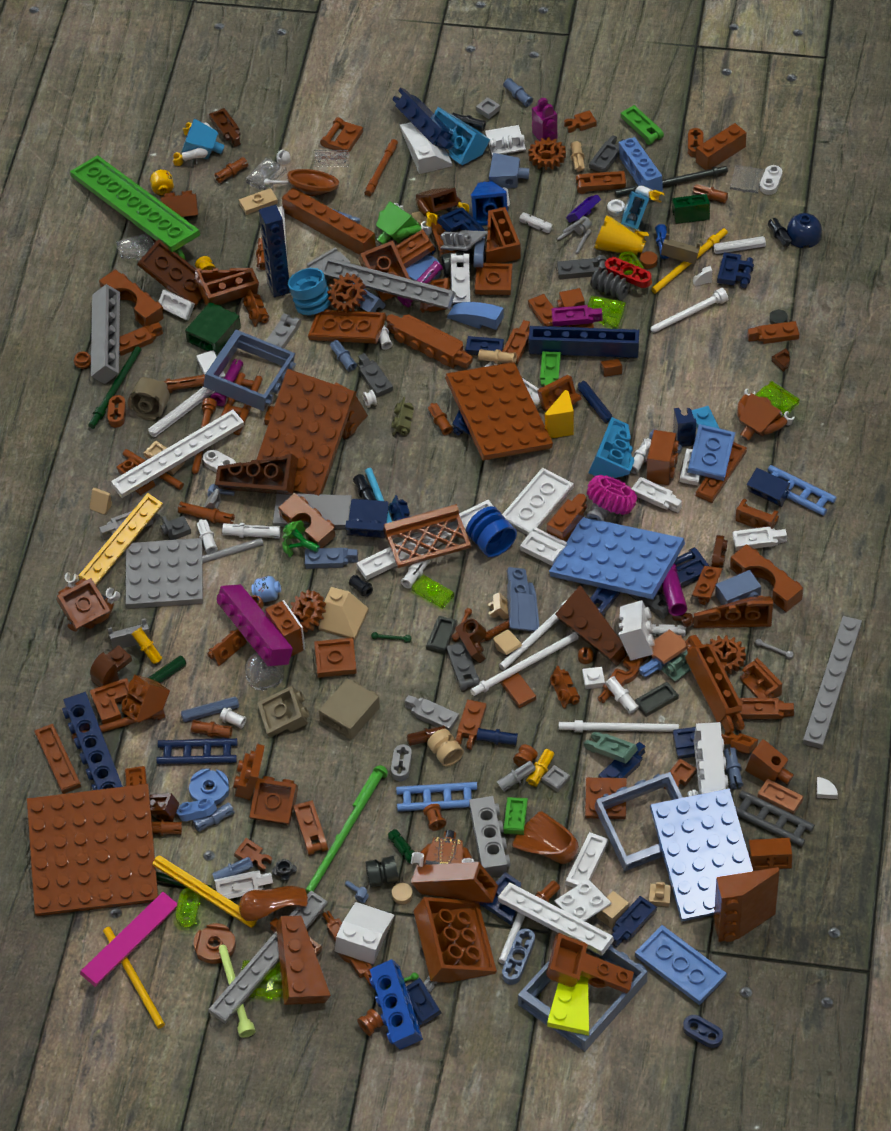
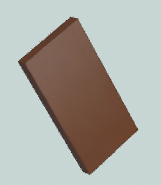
M324 310L316 314L308 338L309 340L319 341L338 340L339 342L377 344L387 316L386 313Z

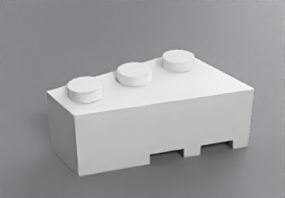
M642 600L620 606L619 618L622 620V623H619L620 629L623 628V631L619 632V637L630 660L653 655L652 646H655V641L651 634L653 626L649 620L652 618L649 607H645Z

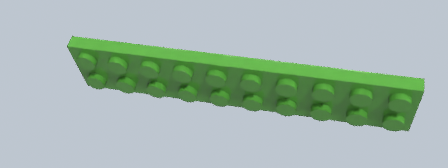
M97 155L70 171L72 178L156 241L158 239L168 246L171 252L200 236L199 229Z

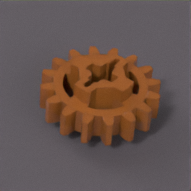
M550 137L547 140L541 138L540 142L535 140V145L531 144L528 150L529 161H532L533 166L538 165V169L544 167L545 170L548 167L554 169L555 165L560 167V163H564V158H566L565 146H562V142L557 143V139L551 141Z
M346 273L345 277L340 274V279L334 278V285H329L332 290L327 291L330 295L328 300L340 312L342 310L348 312L349 308L355 311L354 306L360 307L359 302L365 301L362 296L367 294L364 290L366 285L355 274L351 276L349 273Z
M307 590L306 593L300 592V597L295 596V603H290L293 606L291 611L302 625L304 632H308V629L313 631L314 625L319 626L318 621L324 619L322 613H326V610L323 609L326 606V603L323 602L324 597L315 591Z
M725 635L724 639L717 636L716 641L710 639V644L713 646L725 672L728 671L731 675L732 670L738 672L739 666H744L746 653L745 647H741V641L736 643L735 637L729 640L727 635Z

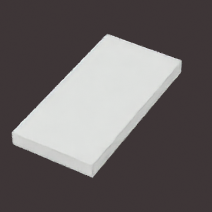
M542 468L502 515L515 529L529 535L534 527L539 529L574 488V484Z

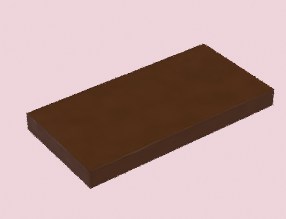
M158 239L137 265L170 292L195 303V308L203 299L194 279L196 269L176 252H171L168 246Z

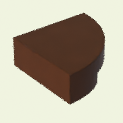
M786 348L772 356L771 360L783 372L790 363L789 351Z

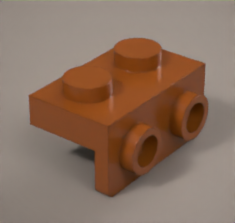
M566 375L537 390L543 410L547 412L565 390L569 391L572 405L582 399L581 395L576 393L570 375Z

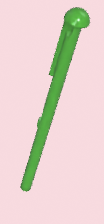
M378 765L373 769L372 774L353 804L354 810L340 834L336 835L334 843L305 889L306 893L314 892L380 780L387 777L388 771L384 766Z

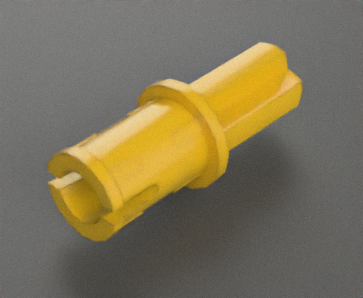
M142 627L131 634L141 647L140 650L145 652L153 664H157L162 660V656L153 645V640L151 641L147 637Z
M545 749L538 762L533 764L536 769L526 779L528 784L534 787L538 786L542 776L548 772L547 767L554 757L553 751Z

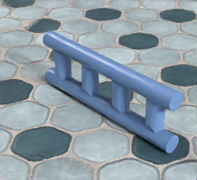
M772 465L768 467L767 471L772 473V475L790 483V490L794 485L804 489L800 496L790 492L787 496L788 499L823 516L827 512V509L823 508L826 502L834 503L836 501V496ZM811 493L821 497L816 504L807 500Z
M477 782L396 787L397 795L403 794V803L397 804L398 812L424 810L430 804H439L441 809L469 807V800L472 799L471 790H477ZM451 791H463L464 800H452ZM443 792L444 801L432 802L431 793ZM423 793V802L411 803V794Z

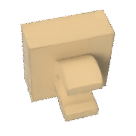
M500 592L494 594L493 601L488 604L492 611L488 612L492 618L500 616L504 620L508 619L507 599Z
M665 882L650 883L649 902L655 906L670 907L671 885H665Z

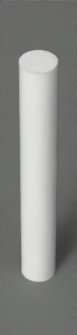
M519 912L516 915L498 960L501 964H505L516 934L520 930L525 915Z

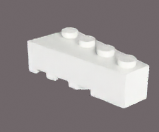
M698 723L695 728L694 749L699 794L724 790L728 787V776L724 772V769H726V758L723 757L724 740L721 735V723Z

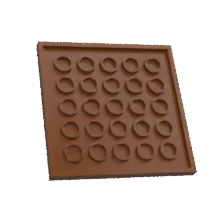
M148 784L27 798L34 910L36 916L150 903L158 897L156 867L153 866L155 850Z

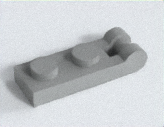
M284 313L266 342L284 349L300 327L301 319L291 318L290 315Z

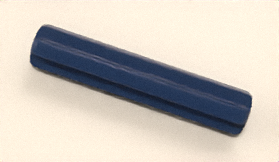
M586 381L579 382L578 390L603 422H609L612 417L610 411Z

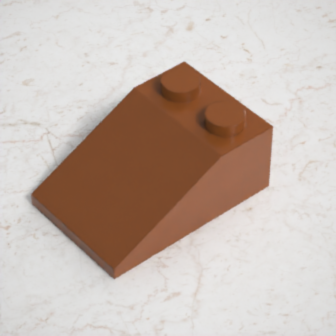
M393 240L360 253L358 260L362 267L410 279ZM375 290L383 302L396 297V295Z

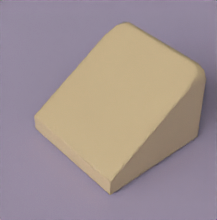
M93 488L90 509L104 515L107 514L112 506L110 493Z
M509 630L493 638L497 651L505 655L522 646L521 642Z

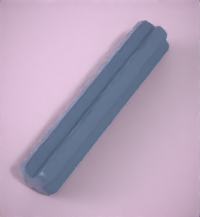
M231 697L181 711L182 720L187 722L220 713L224 708H238L237 697Z

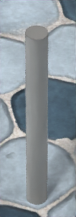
M259 538L203 555V563L264 545L263 540Z

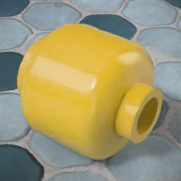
M160 169L151 175V187L155 194L164 195V193H170L173 190V179L169 171Z

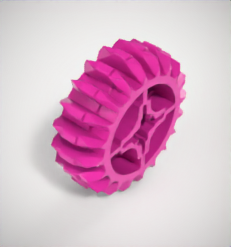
M607 475L595 476L587 486L586 494L589 496L588 498L593 500L592 502L597 504L598 507H602L604 510L610 511V513L629 514L636 505L637 495L630 486L613 477L611 478Z

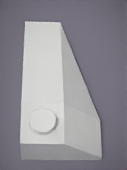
M411 122L400 125L419 174L452 166L450 157L444 148L433 145Z

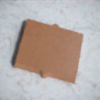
M669 629L654 639L655 646H652V658H656L663 664L667 663L688 649L685 640L682 639L681 635L678 636Z

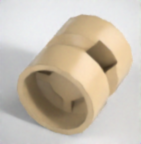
M447 729L436 731L428 739V747L436 754L437 759L445 767L457 763L464 754L463 748L455 741L453 735Z

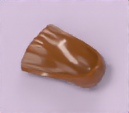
M542 811L538 812L525 824L524 835L517 834L512 843L514 848L543 855L560 864H567L573 861L579 849L574 835Z
M297 886L251 890L242 896L239 903V912L246 921H255L286 906L307 907L308 896L304 888Z

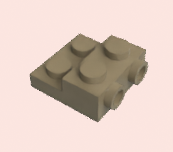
M290 686L258 702L266 733L269 737L286 729L293 732L308 724L307 718L310 717L307 708L302 705L305 698L300 690L297 691L293 686Z

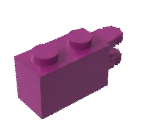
M544 97L539 99L537 106L532 108V133L539 141H541V138L547 140L548 137L553 141L558 139L557 113Z

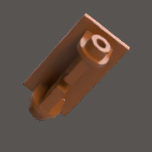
M249 289L243 303L249 313V318L252 320L254 327H256L258 322L267 323L269 315L266 308H263L264 304L261 296L257 293H252L251 289Z
M703 567L692 596L698 597L700 604L706 605V603H709L723 570L722 568Z
M238 629L232 630L230 634L222 639L221 643L210 648L207 655L211 659L215 658L218 666H220L243 647L247 641Z
M557 666L550 677V681L557 693L558 700L561 702L563 709H565L568 703L578 704L580 696L576 688L571 687L573 682L569 672L565 669L560 670L559 666Z

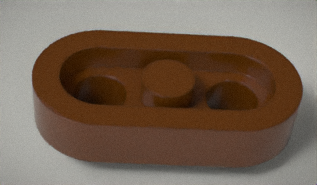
M716 536L711 567H724L725 555H722V553L727 551L728 540H724L725 536Z

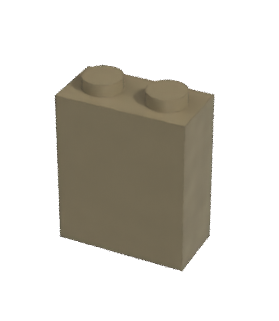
M347 678L319 709L320 722L352 740L380 708L379 696L374 691H369L358 682H353Z

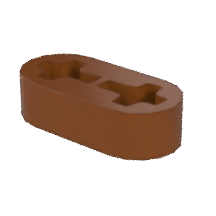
M692 128L688 131V154L696 158L694 146L698 147L703 144V131L699 128Z
M115 395L109 400L108 423L114 428L121 427L125 422L126 402L123 396Z

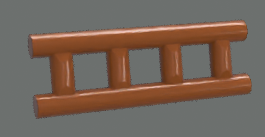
M239 372L235 383L251 387V390L258 392L263 378L256 376L254 381L244 379V373ZM228 397L221 416L234 410L240 415L239 417L245 424L252 406L244 404L243 408L233 406L235 400ZM241 427L233 433L235 435H240L243 427Z

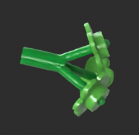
M303 521L288 523L283 529L284 535L282 538H284V542L282 543V548L289 558L292 557L293 548L303 546L316 553L319 551V545L302 536V533L305 531ZM290 539H298L301 542L292 544Z

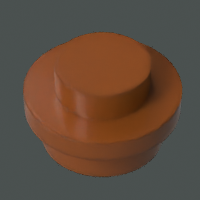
M84 351L78 352L74 358L75 366L81 369L89 367L91 365V356Z

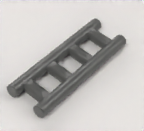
M742 790L739 794V798L744 800L739 808L735 806L738 817L782 838H790V842L803 847L805 839L801 838V835L805 829L812 832L815 827L814 824ZM751 803L762 808L757 816L746 811ZM769 812L780 817L775 825L764 820ZM787 821L798 825L793 834L782 829Z

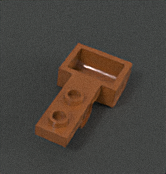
M561 933L556 935L546 973L549 979L568 987H574L580 980V976L588 978V983L596 988L609 986L626 994L630 991L634 972L587 954L588 944Z

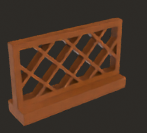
M457 504L384 524V535L386 540H388L398 568L471 548ZM457 521V529L448 528V523ZM432 527L441 529L438 535L428 531ZM444 531L453 534L450 541L441 538ZM419 532L423 535L418 541L410 537L412 533ZM426 536L435 539L431 546L423 543ZM458 536L464 539L465 543L457 545L453 541ZM401 537L405 540L400 546L393 543L392 538ZM407 541L416 544L413 551L404 548ZM438 541L447 545L442 550L434 547ZM420 546L428 549L427 554L424 555L416 552ZM401 551L410 555L406 560L400 561L399 559Z

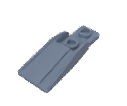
M508 567L507 606L509 626L511 629L536 631L539 628V617L534 585L531 582L528 583L525 569Z

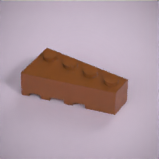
M281 916L276 923L284 1005L326 1003L331 995L302 916Z

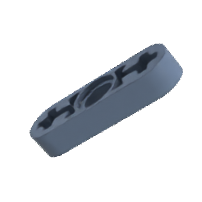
M485 236L482 237L481 241L475 243L474 267H483Z
M521 929L516 934L502 969V978L507 984H517L523 975L535 945V934L530 929ZM529 937V940L525 942V947H523L522 939ZM515 953H522L525 957L522 960H515L513 955ZM513 966H515V974L512 977L508 976V973L510 974Z

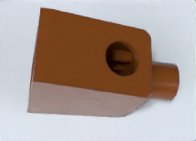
M764 739L752 752L745 769L746 772L764 782L767 779L774 782L779 779L788 785L794 774L785 769L788 759Z

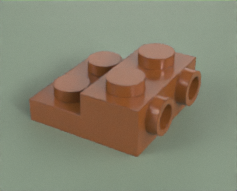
M85 578L75 583L76 586L70 589L68 587L58 592L59 595L56 598L75 630L101 618L111 611L92 578L88 580Z
M257 744L255 751L251 750L250 754L245 753L243 760H239L236 771L240 773L239 776H235L233 788H236V797L251 799L258 780L265 745Z
M263 776V779L258 778L249 818L290 825L293 805H295L297 798V784H294V781L289 779H283L280 782L274 781L275 778Z

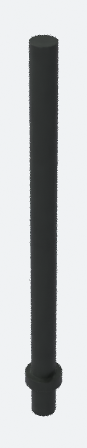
M714 166L709 170L663 179L662 183L664 187L709 176L718 177V174L727 173L728 169L727 166L718 168ZM638 185L615 190L616 197L628 195L631 191L635 192Z

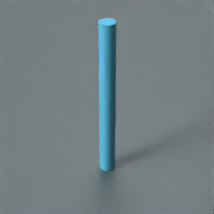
M367 468L365 473L377 501H384L372 468ZM388 511L387 523H390L392 519Z

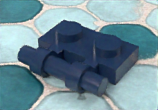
M724 252L717 283L735 286L736 281H740V286L747 288L751 281L750 273L754 269L753 258L749 257L746 261L741 260L742 255Z

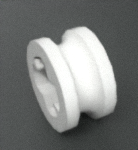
M369 390V393L363 392L367 408H370L371 405L376 406L377 400L373 390Z

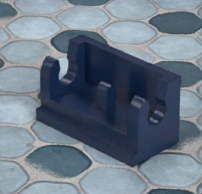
M674 408L673 433H676V441H679L682 447L694 445L696 438V418L694 419L690 408H687L688 415L685 416L681 414L680 408Z
M759 468L755 469L747 483L749 492L780 507L783 506L790 493L789 482Z

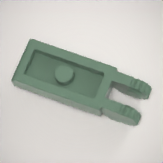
M599 732L591 734L593 741L586 740L584 742V747L587 750L623 763H627L638 751L637 746L633 743Z

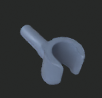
M212 484L208 489L207 496L209 497L216 488L219 489L220 494L234 496L235 491L223 490Z
M346 881L345 885L356 892L355 899L360 903H365L369 897L367 889L365 887L359 888L350 881Z

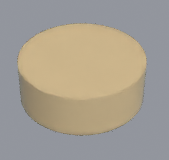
M398 883L393 887L392 898L396 903L406 904L411 901L413 894L410 885Z

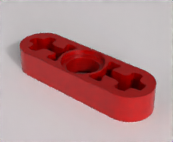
M616 257L608 258L605 261V269L608 271V274L613 272L614 277L619 275L621 280L626 278V282L640 288H647L652 284L651 273L643 268ZM627 270L633 271L631 275L624 274Z

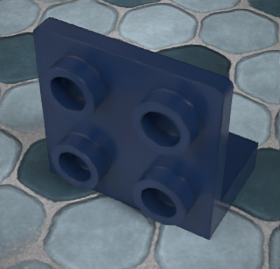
M351 499L349 521L346 520L345 527L347 535L385 538L384 524L387 523L389 502Z

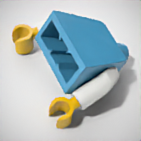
M194 119L192 123H186V128H183L184 135L187 137L181 151L182 155L179 152L174 153L173 163L175 166H181L183 160L208 159L212 151L222 154L225 145L216 142L218 132L208 123H202Z
M638 186L635 192L631 191L622 215L621 224L643 238L642 242L646 243L644 236L648 237L649 234L648 232L640 231L638 227L649 198L661 203L662 201L659 200V196L661 194L664 195V193L645 186Z

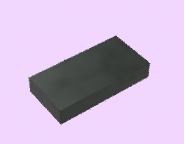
M438 616L427 642L426 650L445 654L446 646L449 645L457 626V620Z
M665 682L635 699V702L639 705L640 711L647 717L679 699V695L668 682Z

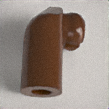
M691 613L673 616L674 621L682 622V625L686 628L694 624V618Z

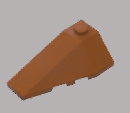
M771 596L748 597L694 613L693 628L771 627L773 599Z

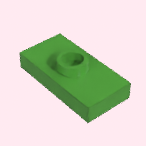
M507 797L504 834L524 835L528 798Z

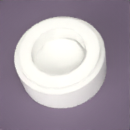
M618 199L611 200L607 205L608 213L612 216L623 215L625 209L624 202Z

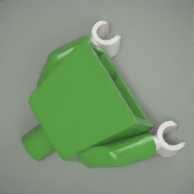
M389 201L384 210L379 212L376 226L382 231L377 241L382 245L390 239L401 243L404 239L422 229L426 235L432 232L431 227L426 225V221H423L420 226L410 214L404 211L403 205L399 206L398 203L393 204L391 201Z

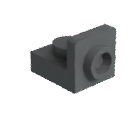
M166 516L162 517L163 524L160 527L163 535H167L169 540H175L191 534V529L184 516L170 521L167 520Z

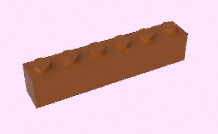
M294 187L282 197L284 213L360 255V253L376 247L374 232Z

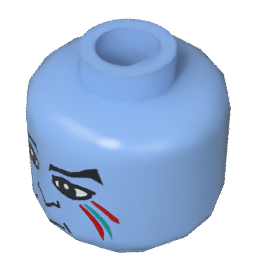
M272 576L257 578L251 587L252 594L260 596L263 603L276 600L278 593L281 592L280 582L276 581Z

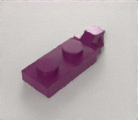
M588 305L551 309L553 327L603 321L602 308L592 309Z

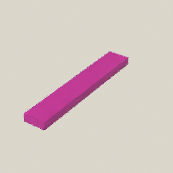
M162 892L80 971V975L96 987L177 909L178 904Z

